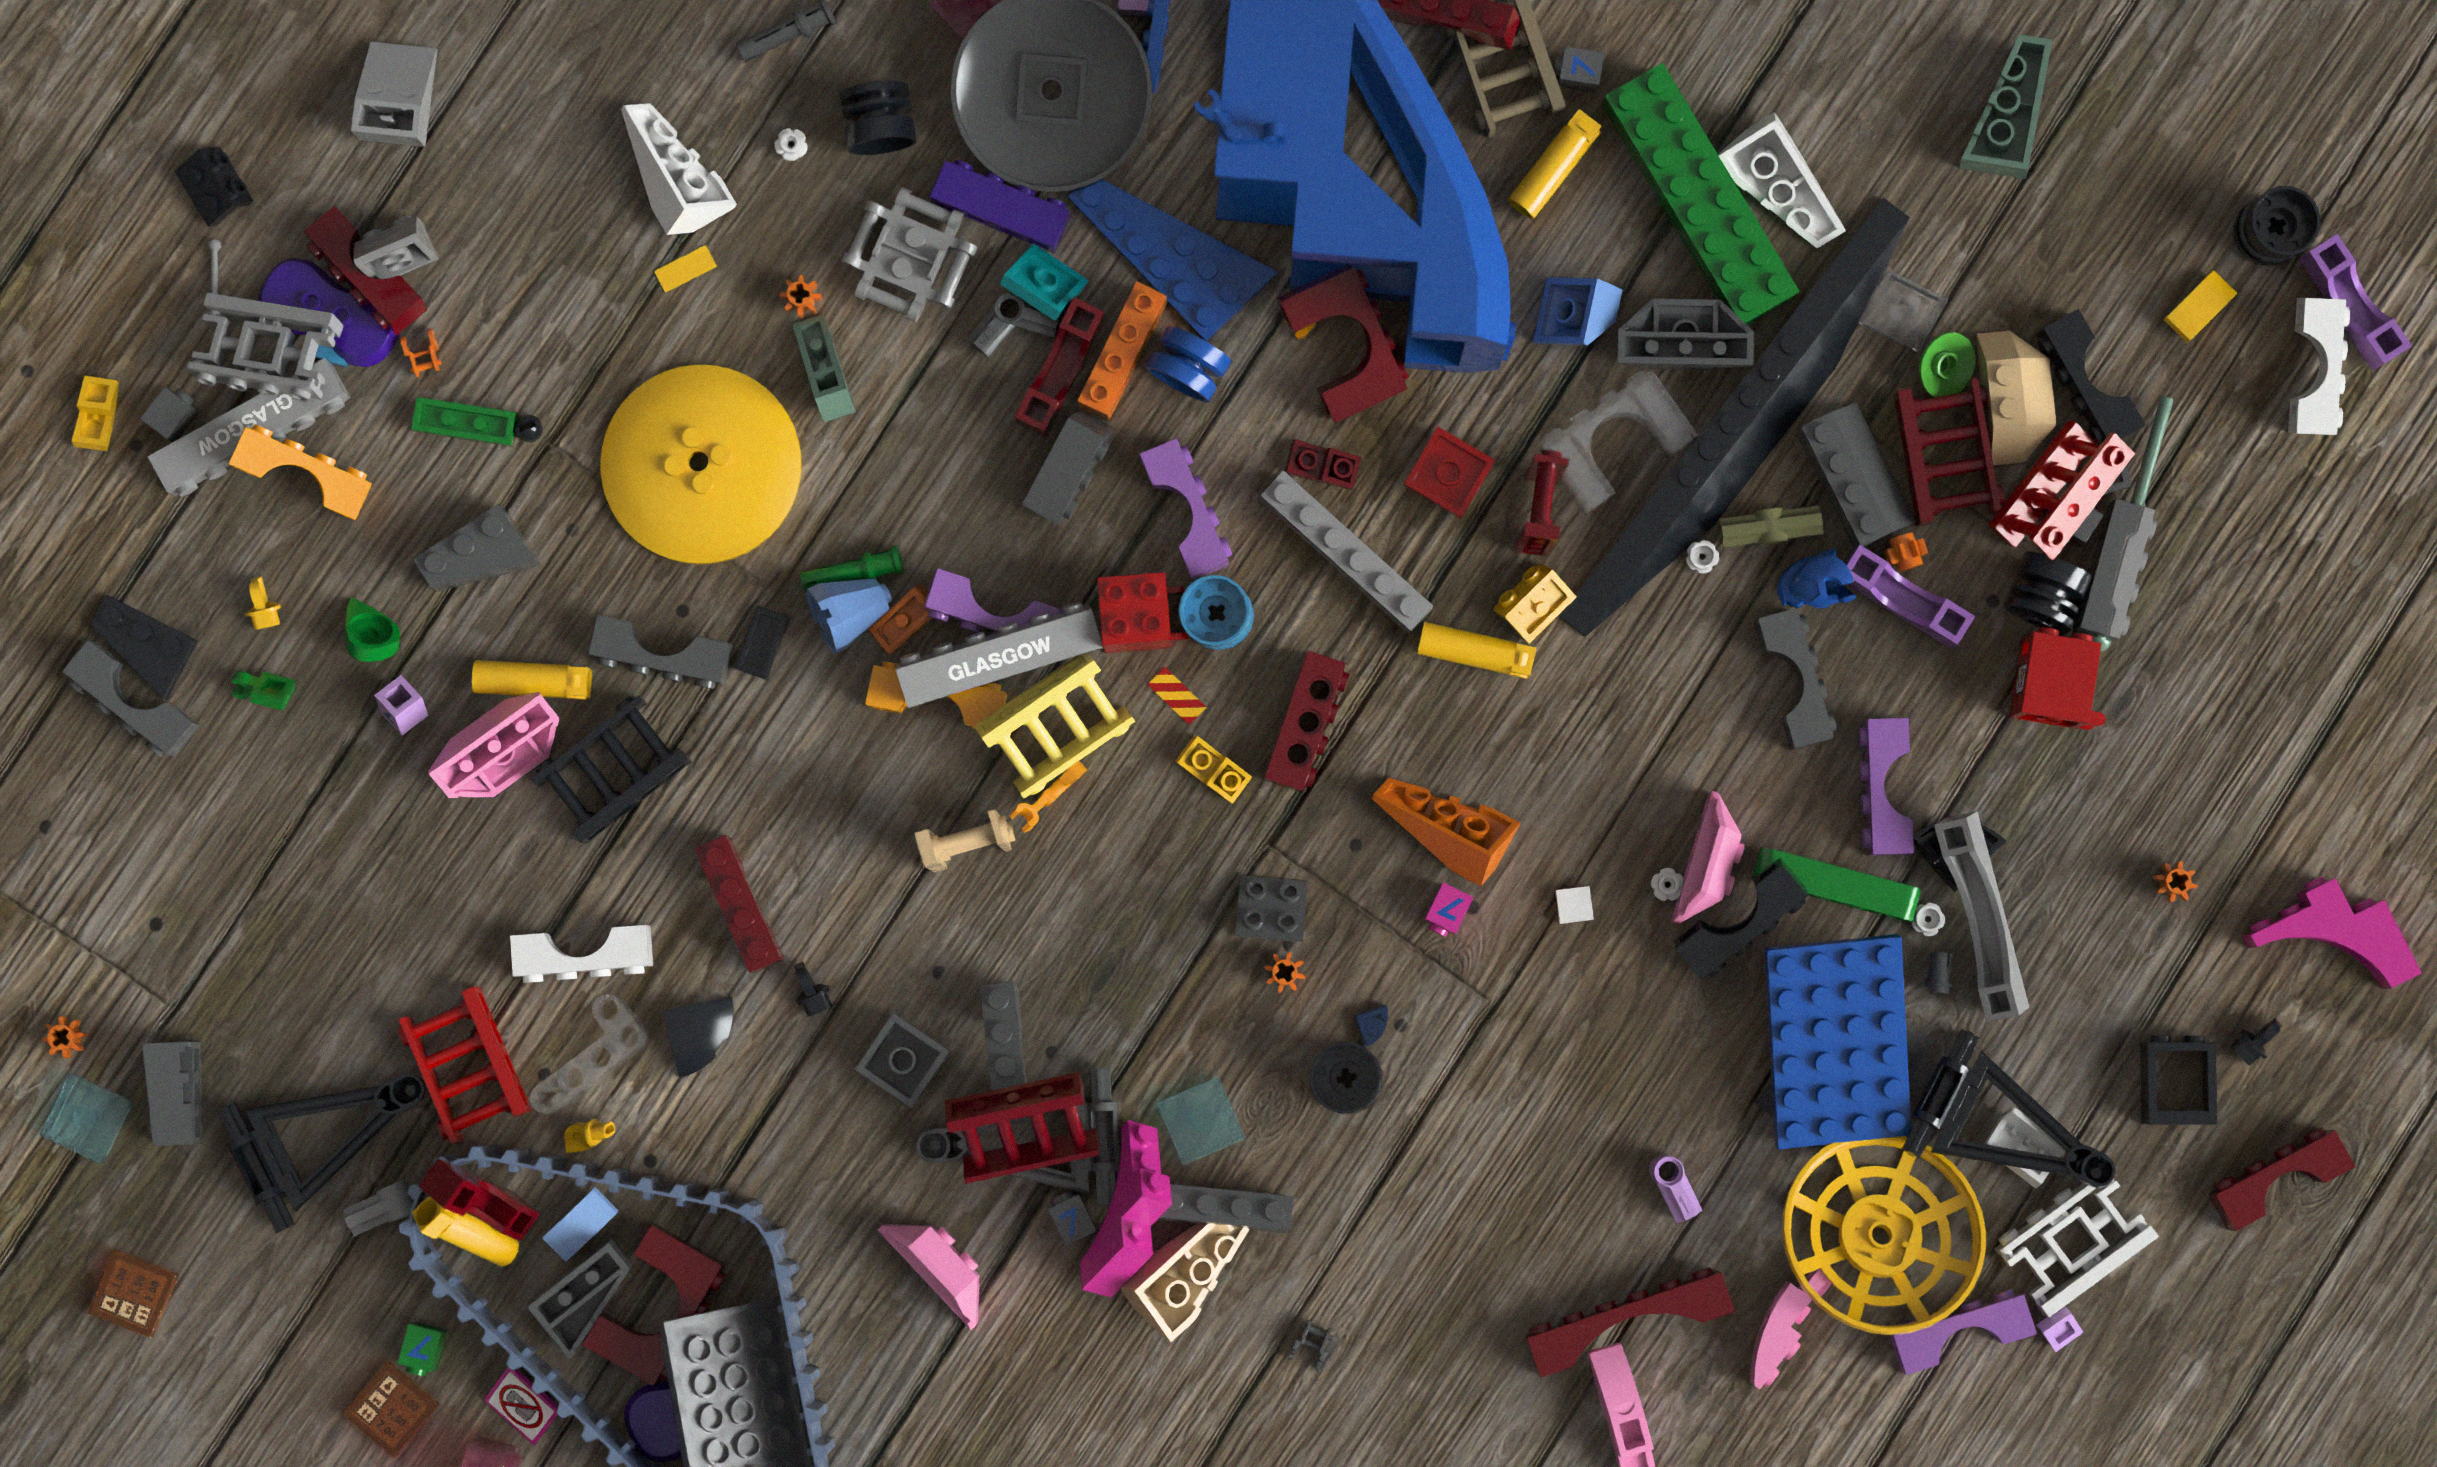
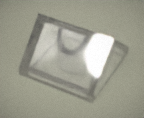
M1887 269L1880 278L1859 320V324L1919 353L1948 302V298Z

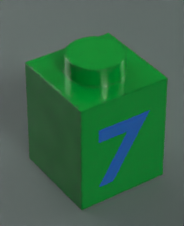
M419 1322L409 1323L398 1364L407 1366L406 1372L419 1376H426L427 1372L437 1370L448 1330Z

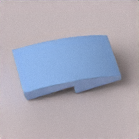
M594 1187L561 1220L547 1231L542 1239L566 1262L605 1226L619 1210Z

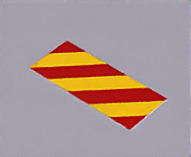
M1166 667L1147 684L1188 725L1207 708Z

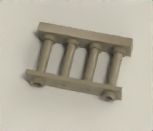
M1505 0L1501 3L1514 6L1520 18L1519 28H1517L1511 48L1518 45L1521 48L1526 46L1530 59H1527L1525 64L1480 79L1473 60L1506 49L1482 43L1468 48L1462 32L1444 27L1446 36H1453L1478 110L1474 111L1477 126L1480 131L1485 129L1488 138L1495 135L1496 126L1494 122L1540 107L1543 110L1548 108L1550 117L1563 114L1566 107L1529 0ZM1529 76L1532 79L1537 77L1541 90H1538L1536 95L1491 110L1489 109L1483 91Z

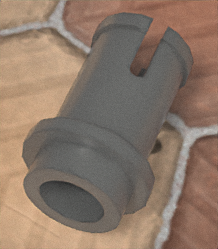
M1931 952L1930 981L1926 982V987H1929V994L1949 995L1950 989H1953V984H1950L1953 954Z

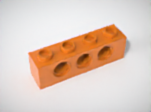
M1136 281L1078 399L1079 408L1108 422L1110 421L1167 305L1166 295Z

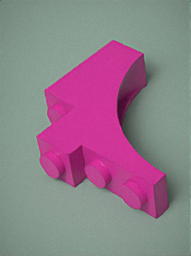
M2319 876L2303 884L2306 890L2296 894L2303 907H2300L2299 903L2288 906L2279 911L2282 917L2270 922L2269 918L2262 919L2250 925L2249 927L2252 932L2243 936L2248 948L2259 947L2284 938L2312 939L2330 944L2361 962L2373 974L2382 989L2393 988L2422 974L2385 900L2373 902L2371 897L2354 904L2352 906L2353 912L2336 878L2324 880L2323 876Z
M1127 1120L1121 1127L1120 1165L1107 1215L1093 1244L1080 1260L1082 1290L1107 1297H1112L1153 1255L1151 1225L1172 1205L1169 1176L1161 1174L1157 1128Z

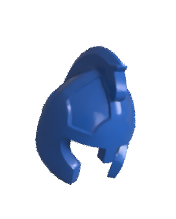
M1836 548L1822 551L1795 562L1784 571L1777 584L1778 597L1784 607L1789 605L1800 608L1805 604L1824 609L1829 608L1831 604L1838 602L1846 603L1856 598L1855 594L1843 586L1853 583L1854 579L1849 568L1836 556Z

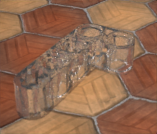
M606 994L594 1001L592 1014L606 1034L532 1090L530 1103L537 1112L548 1114L560 1111L645 1046L647 1031L620 996ZM608 1000L614 1001L618 1007L617 1015L612 1019H607L602 1013L603 1004ZM628 1027L634 1028L638 1033L637 1042L631 1047L624 1044L622 1040L623 1031ZM602 1047L606 1048L611 1056L610 1062L604 1067L599 1066L595 1061V1054ZM574 1068L579 1069L583 1074L582 1084L576 1088L572 1087L568 1082V1074ZM560 1087L565 1091L559 1092L552 1097L553 1105L542 1104V1100L545 1098L544 1091L546 1093L554 1092Z

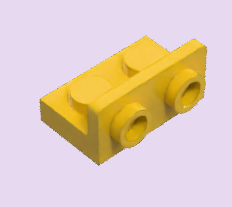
M1539 563L1537 566L1529 568L1523 574L1522 580L1513 589L1501 595L1498 604L1493 610L1508 622L1523 641L1530 644L1576 596L1553 569Z

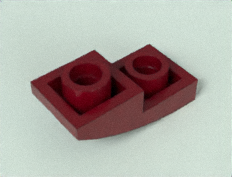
M1295 439L1292 440L1284 471L1287 474L1352 490L1361 457Z

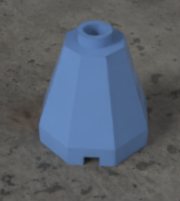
M876 579L819 583L808 588L805 593L811 616L815 624L819 623L823 632L819 633L833 655L847 649L888 612V603L892 602L887 586L884 583L879 584Z

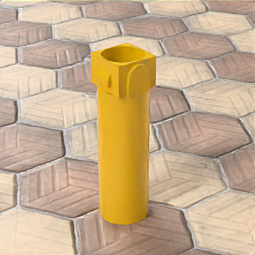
M1579 109L1567 126L1560 130L1508 197L1509 204L1523 216L1533 220L1585 152L1599 137L1602 126Z
M1424 621L1417 654L1527 679L1531 675L1536 647L1516 644L1513 641Z
M475 660L473 664V693L522 696L539 692L543 697L586 700V698L591 697L592 669L588 667Z
M429 1196L412 1212L421 1233L434 1239L438 1237L497 1266H507L518 1253V1240L502 1234L485 1221L467 1212L463 1217L446 1210Z

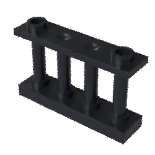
M630 696L616 706L618 711L616 714L555 761L550 758L543 762L535 770L537 775L531 779L538 786L549 782L578 820L576 823L578 828L572 833L582 844L586 845L692 763L683 750L679 749L676 752L673 749L669 750L645 720L639 710L646 706L647 703L640 696L635 699ZM626 720L631 722L658 757L657 763L659 765L649 773L646 770H641L612 732ZM600 740L603 741L631 778L630 783L632 786L622 794L619 790L615 791L585 753ZM573 761L578 764L605 799L603 802L605 807L596 814L593 811H587L559 774L560 771Z

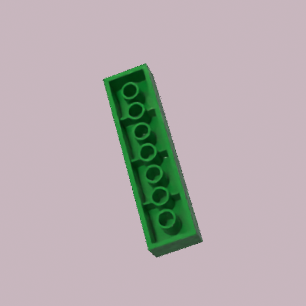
M1661 63L1605 95L1602 102L1603 109L1716 298L1727 305L1746 325L1752 324L1795 299L1800 292L1665 65Z

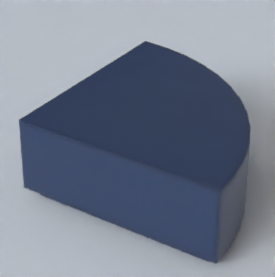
M1387 1005L1354 1015L1364 1047L1376 1042L1383 1034L1388 1020Z

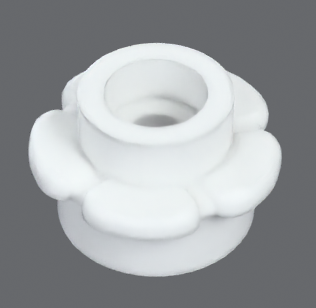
M787 128L778 134L779 138L775 141V150L778 154L782 155L783 159L795 161L806 153L808 145L805 143L806 136L802 131L798 129L793 131ZM792 141L794 142V146L789 147L788 143Z
M1709 541L1694 542L1687 549L1688 556L1686 562L1692 570L1696 569L1699 573H1708L1712 570L1713 566L1718 564L1719 553L1716 551L1714 544ZM1700 554H1704V555H1705V559H1704V560H1701V559L1699 558V555H1700Z
M1661 869L1660 873L1655 874L1651 880L1654 895L1662 901L1678 899L1684 879L1681 874L1675 873L1674 869ZM1666 882L1671 883L1670 888L1665 887Z
M1934 903L1918 905L1912 922L1913 928L1917 932H1923L1925 936L1937 934L1938 929L1942 928L1945 924V916L1941 912L1940 907ZM1926 916L1931 918L1929 923L1925 921Z

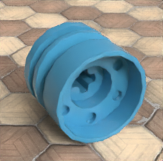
M1218 575L1201 577L1190 584L1181 597L1179 606L1181 625L1194 641L1205 648L1219 651L1233 648L1242 642L1252 629L1254 619L1252 602L1241 586L1228 577ZM1214 607L1219 610L1223 607L1226 608L1223 611L1225 619L1222 622L1218 619H1215L1213 622L1211 621L1213 618L1211 610Z

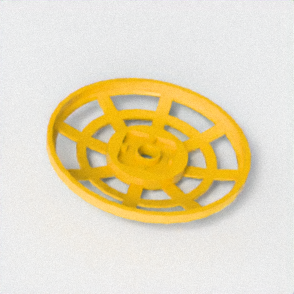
M1907 1136L1831 1143L1815 1154L1795 1177L1787 1194L1783 1210L1782 1236L1785 1253L1791 1270L1802 1289L1817 1306L1831 1317L1850 1327L1869 1333L1885 1335L1912 1333L1928 1328L1945 1319L1964 1302L1973 1290L1982 1271L1986 1253V1229L1983 1212L1976 1194L1965 1176L1948 1158L1942 1154L1931 1153L1933 1147L1927 1145L1921 1158L1937 1168L1950 1181L1959 1194L1942 1203L1938 1201L1937 1197L1926 1185L1909 1175L1916 1157L1907 1154L1905 1151H1903L1896 1169L1883 1166L1855 1168L1849 1149L1859 1146L1880 1145L1902 1150ZM1836 1155L1843 1175L1837 1177L1825 1188L1817 1202L1799 1193L1810 1174L1825 1160ZM1879 1177L1888 1178L1892 1181L1887 1195L1867 1196L1860 1179ZM1847 1185L1855 1203L1844 1215L1827 1208L1826 1205L1832 1196L1843 1186ZM1905 1185L1916 1192L1927 1203L1929 1209L1914 1214L1904 1202L1900 1201ZM1794 1206L1812 1215L1810 1221V1240L1814 1256L1801 1261H1797L1791 1236ZM1963 1208L1966 1209L1969 1216L1972 1232V1255L1970 1262L1950 1257L1951 1232L1947 1215ZM1821 1220L1839 1228L1840 1246L1826 1252L1822 1249L1820 1238ZM1934 1221L1938 1225L1940 1236L1939 1253L1921 1247V1227ZM1874 1228H1882L1887 1232L1889 1236L1887 1244L1875 1242L1872 1237ZM1847 1259L1854 1268L1860 1271L1855 1288L1843 1281L1830 1265ZM1915 1260L1934 1266L1926 1280L1913 1289L1904 1270ZM1821 1269L1823 1274L1837 1289L1852 1298L1847 1315L1836 1310L1823 1300L1804 1275ZM1945 1270L1964 1275L1965 1278L1960 1288L1951 1300L1938 1311L1929 1315L1919 1297L1935 1286ZM1873 1277H1891L1900 1295L1884 1297L1868 1294ZM1865 1304L1882 1307L1906 1304L1916 1321L1908 1324L1891 1326L1869 1324L1860 1320Z

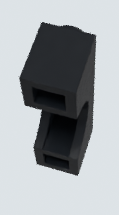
M2079 309L2044 327L2037 334L2040 338L2037 341L2040 350L2045 356L2051 357L2056 366L2054 372L2062 386L2067 385L2073 396L2071 398L2072 405L2079 415L2085 416L2090 425L2088 427L2089 435L2097 445L2102 444L2110 432L2115 433L2122 440L2146 425L2129 396L2113 397L2097 390L2089 381L2084 362L2087 349L2095 339V336Z
M1778 858L1754 877L1757 890L1756 903L1751 913L1743 921L1732 926L1718 927L1700 920L1674 940L1675 950L1701 980L1708 974L1710 977L1718 974L1726 966L1725 961L1734 954L1740 956L1746 952L1753 944L1751 940L1760 933L1763 935L1770 933L1778 926L1779 918L1787 912L1790 914L1797 912L1806 903L1805 898L1808 896L1806 887L1781 858Z

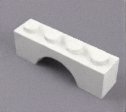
M2297 298L2295 332L2306 337L2314 345L2319 357V371L2316 380L2306 392L2290 399L2289 433L2337 435V428L2342 426L2343 410L2339 408V397L2345 390V375L2341 374L2342 361L2346 360L2348 352L2347 341L2343 340L2344 327H2347L2350 321V309L2346 306V299Z
M649 925L612 927L604 945L595 953L585 957H572L565 954L555 945L550 934L547 933L510 936L513 977H523V983L543 982V975L556 974L557 980L577 979V972L590 971L591 978L611 976L612 969H624V975L645 973L644 967L653 966L651 927Z

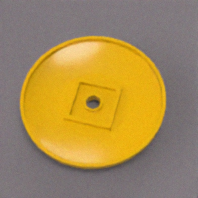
M689 365L674 368L652 377L636 388L623 401L607 428L601 450L600 468L602 486L610 509L620 525L633 539L653 553L673 561L687 564H714L735 559L752 551L765 542L780 527L795 501L801 479L802 463L800 444L794 425L784 407L768 389L751 377L729 368L714 365ZM697 453H703L708 458L706 468L701 471H694L690 467V460Z

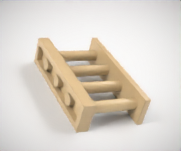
M995 810L988 811L991 823L943 837H938V835H935L928 829L915 832L924 867L933 872L947 869L945 861L951 860L950 856L997 843L1005 852L1012 850L1010 842L1016 840L1011 822H1006L1005 816H1000Z

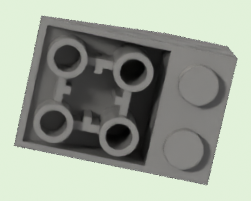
M370 42L355 96L351 132L359 140L420 147L426 146L437 48Z

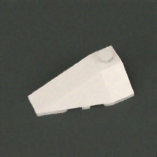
M650 103L624 105L622 107L623 118L651 208L666 235L694 232L735 208L737 204L722 178L715 171L709 173L697 161L700 155L693 148L688 151L676 138L677 131Z
M1775 112L1746 129L1718 154L1730 176L1740 188L1750 193L1760 201V204L1768 210L1770 209L1814 247L1819 248L1846 231Z

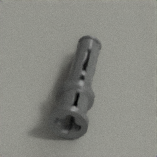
M819 0L818 3L803 10L798 8L794 10L792 17L752 37L737 42V47L744 61L748 62L800 35L810 37L812 36V31L826 24H836L837 21L827 1Z

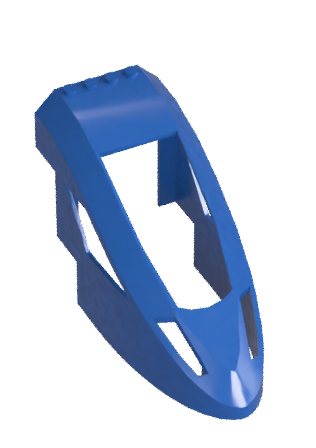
M1230 0L1221 96L1226 115L1237 126L1242 124L1247 126H1263L1269 122H1283L1286 127V141L1269 142L1264 139H1253L1246 142L1238 141L1233 143L1227 139L1220 128L1218 129L1214 177H1219L1216 220L1294 226L1290 291L1350 264L1355 267V270L1361 269L1369 285L1368 288L1364 289L1368 299L1409 302L1404 356L1405 368L1459 373L1499 370L1501 362L1507 361L1510 349H1512V343H1514L1516 322L1510 321L1508 261L1486 193L1448 117L1411 52L1378 1ZM1350 73L1418 201L1416 223L1343 152Z

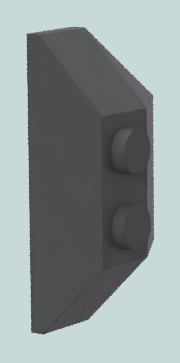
M1653 298L1618 329L1617 364L1648 369L1723 370L1753 366L1754 331L1718 299Z

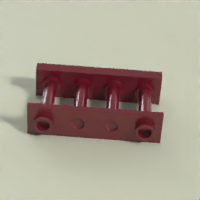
M1972 378L1966 384L1968 392L1918 399V397L1912 396L1911 389L1897 391L1894 395L1916 527L1930 525L1934 521V515H1938V511L1988 504L1989 515L1998 513L2001 510V505L2005 503L2003 487L2001 484L1997 485L1983 409V406H1987V394L1985 387L1979 386L1978 378ZM1970 405L1973 425L1924 432L1923 429L1918 430L1916 417H1920L1923 412ZM1976 438L1978 458L1930 465L1929 462L1924 463L1922 450L1926 449L1928 445ZM1982 471L1985 487L1983 491L1936 498L1935 495L1930 496L1928 483L1932 482L1933 478Z
M1542 450L1541 455L1535 454L1525 473L1524 480L1535 481L1530 522L1524 524L1516 539L1515 553L1548 557L1559 540L1560 526H1553V520H1550L1554 484L1558 485L1569 465V458H1562V453L1559 451Z
M1076 1072L945 1100L948 1131L952 1133L962 1130L970 1155L963 1156L965 1183L984 1181L999 1176L1098 1156L1099 1148L1096 1128L1083 1130L1076 1107L1084 1104L1080 1073ZM1063 1109L1070 1134L1050 1138L1043 1113ZM1029 1116L1037 1141L1017 1145L1009 1120ZM996 1123L1003 1148L983 1152L976 1127Z

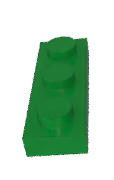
M417 397L411 430L512 447L518 414L511 411Z

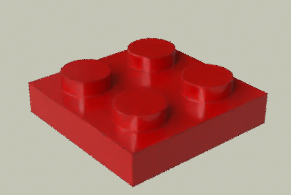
M1437 427L1403 486L1461 519L1496 460L1442 428Z

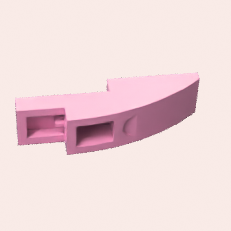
M1821 1269L1810 1272L1806 1276L1807 1281L1820 1297L1831 1285V1282ZM1785 1281L1775 1295L1761 1323L1753 1349L1750 1369V1383L1759 1390L1763 1385L1768 1387L1773 1383L1780 1372L1777 1369L1778 1365L1784 1358L1790 1360L1801 1345L1797 1341L1802 1335L1791 1326L1794 1322L1799 1325L1807 1317L1811 1310L1808 1304L1812 1301L1801 1285L1797 1288L1790 1282Z
M1618 1342L1588 1351L1602 1413L1607 1419L1618 1467H1655L1651 1451L1654 1448L1622 1344Z

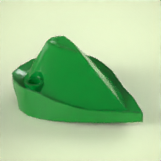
M352 597L350 598L344 625V640L350 655L360 662L382 661L395 655L400 645L399 627L378 610Z

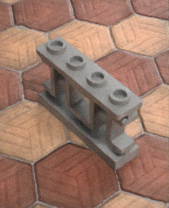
M213 293L206 294L203 305L208 309V312L203 315L202 320L209 327L216 328L209 354L193 351L191 357L194 360L193 362L189 361L186 369L196 377L195 380L208 386H215L216 382L223 383L238 391H246L247 388H253L268 396H278V393L289 394L291 398L303 402H308L310 398L322 399L323 392L320 390V386L324 385L325 378L319 372L311 370L318 345L334 348L336 343L334 337L340 338L343 324L333 313ZM229 320L244 322L240 338L229 337L233 326ZM291 330L307 332L302 349L292 347L295 334ZM256 335L278 338L272 364L249 360ZM225 350L235 351L232 365L236 369L221 367ZM288 360L298 362L295 375L300 380L283 377Z

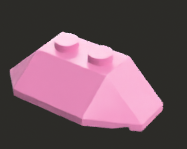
M539 692L505 699L450 738L428 770V773L448 798H458V796L494 797L549 758L559 717Z
M1711 791L1707 795L1683 877L1684 883L1681 888L1680 897L1676 901L1670 921L1672 923H1681L1722 901L1724 895L1730 896L1735 877L1731 876L1730 873L1733 863L1739 864L1744 844L1740 843L1742 835L1718 792Z
M884 1224L878 1229L880 1234L926 1281L965 1325L972 1330L978 1324L979 1274L975 1271L979 1265L966 1251L960 1255L952 1246L955 1239L942 1226L937 1230L933 1225Z

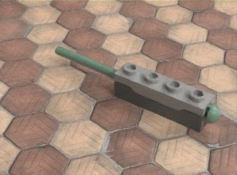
M2160 397L2131 502L2115 499L2108 505L2089 573L2092 578L2082 599L2074 627L2075 632L2093 636V642L2102 643L2100 652L2107 650L2111 642L2120 639L2121 635L2125 636L2130 624V616H2126L2129 603L2134 604L2139 591V584H2136L2135 581L2138 571L2142 572L2148 559V552L2144 551L2147 539H2152L2156 530L2157 520L2153 519L2155 510L2145 507V499L2174 401L2169 397Z

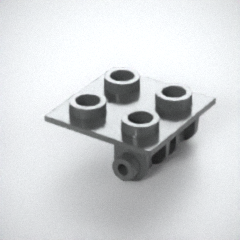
M1240 875L1235 936L1242 937L1243 939L1248 937L1262 940L1271 939L1272 941H1292V943L1303 942L1308 881Z

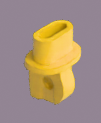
M262 576L251 578L249 590L254 607L245 612L246 617H251L254 630L279 625L280 620L277 610L281 608V605L275 602H268Z
M591 1119L587 1123L576 1122L564 1132L566 1153L585 1151L599 1144L602 1139L611 1137L615 1133L614 1123L612 1121L601 1123L598 1119Z

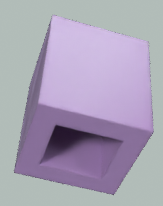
M402 675L374 695L381 714L401 735H404L428 716L422 697Z

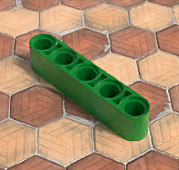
M1760 847L1752 877L1753 881L1754 877L1778 858H1781L1806 887L1808 896L1901 921L1913 922L1921 892L1919 888L1783 851Z

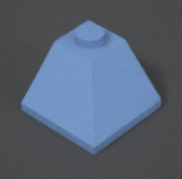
M1547 277L1533 342L1537 344L1589 345L1616 322L1622 289L1598 278Z

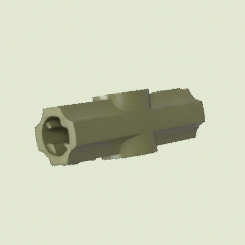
M1809 506L1789 510L1770 508L1755 511L1752 515L1722 518L1718 520L1719 539L1722 548L1752 544L1770 546L1786 543L1789 539L1819 536L1823 534L1822 513L1819 506Z

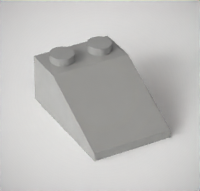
M404 216L395 220L393 226L383 231L375 229L365 233L362 236V240L355 242L353 257L356 267L366 276L376 279H387L403 275L439 259L424 223L417 216L413 218L411 216Z

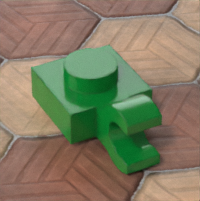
M237 671L232 678V683L236 684L232 691L233 697L247 699L250 696L251 703L281 711L284 710L295 691L294 679L264 671L260 677L252 676L244 671Z

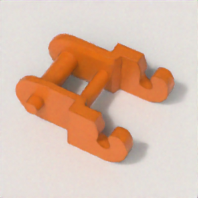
M432 328L427 330L431 345L428 346L429 349L420 352H410L406 337H400L404 356L411 360L412 368H410V372H414L416 377H420V371L430 368L440 371L439 365L442 362L437 360L435 351H438L439 347L437 340L434 338L435 334ZM430 354L432 361L417 364V357Z

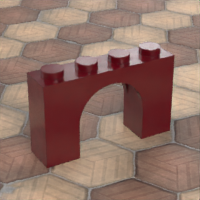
M1350 264L1276 297L1289 328L1294 332L1333 315H1346L1355 318L1364 330L1366 350L1360 364L1350 373L1316 388L1329 418L1334 423L1408 389L1404 381L1409 378L1401 360L1395 361L1391 352L1395 348L1393 339L1388 330L1382 331L1378 319L1382 318L1380 309L1374 299L1369 301L1364 290L1369 287L1365 275L1361 269L1355 270V267Z
M657 1224L650 1225L634 1253V1256L666 1273L676 1284L680 1294V1309L676 1319L706 1313L709 1307V1303L705 1302L711 1289L717 1292L726 1277V1273L722 1272L726 1263ZM606 1313L599 1315L583 1346L653 1386L658 1384L660 1379L666 1382L668 1377L660 1333H641Z

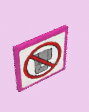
M507 1367L484 1401L528 1441L535 1445L558 1416L556 1413L558 1405L544 1392L537 1395L531 1389L533 1382L518 1369L512 1371Z

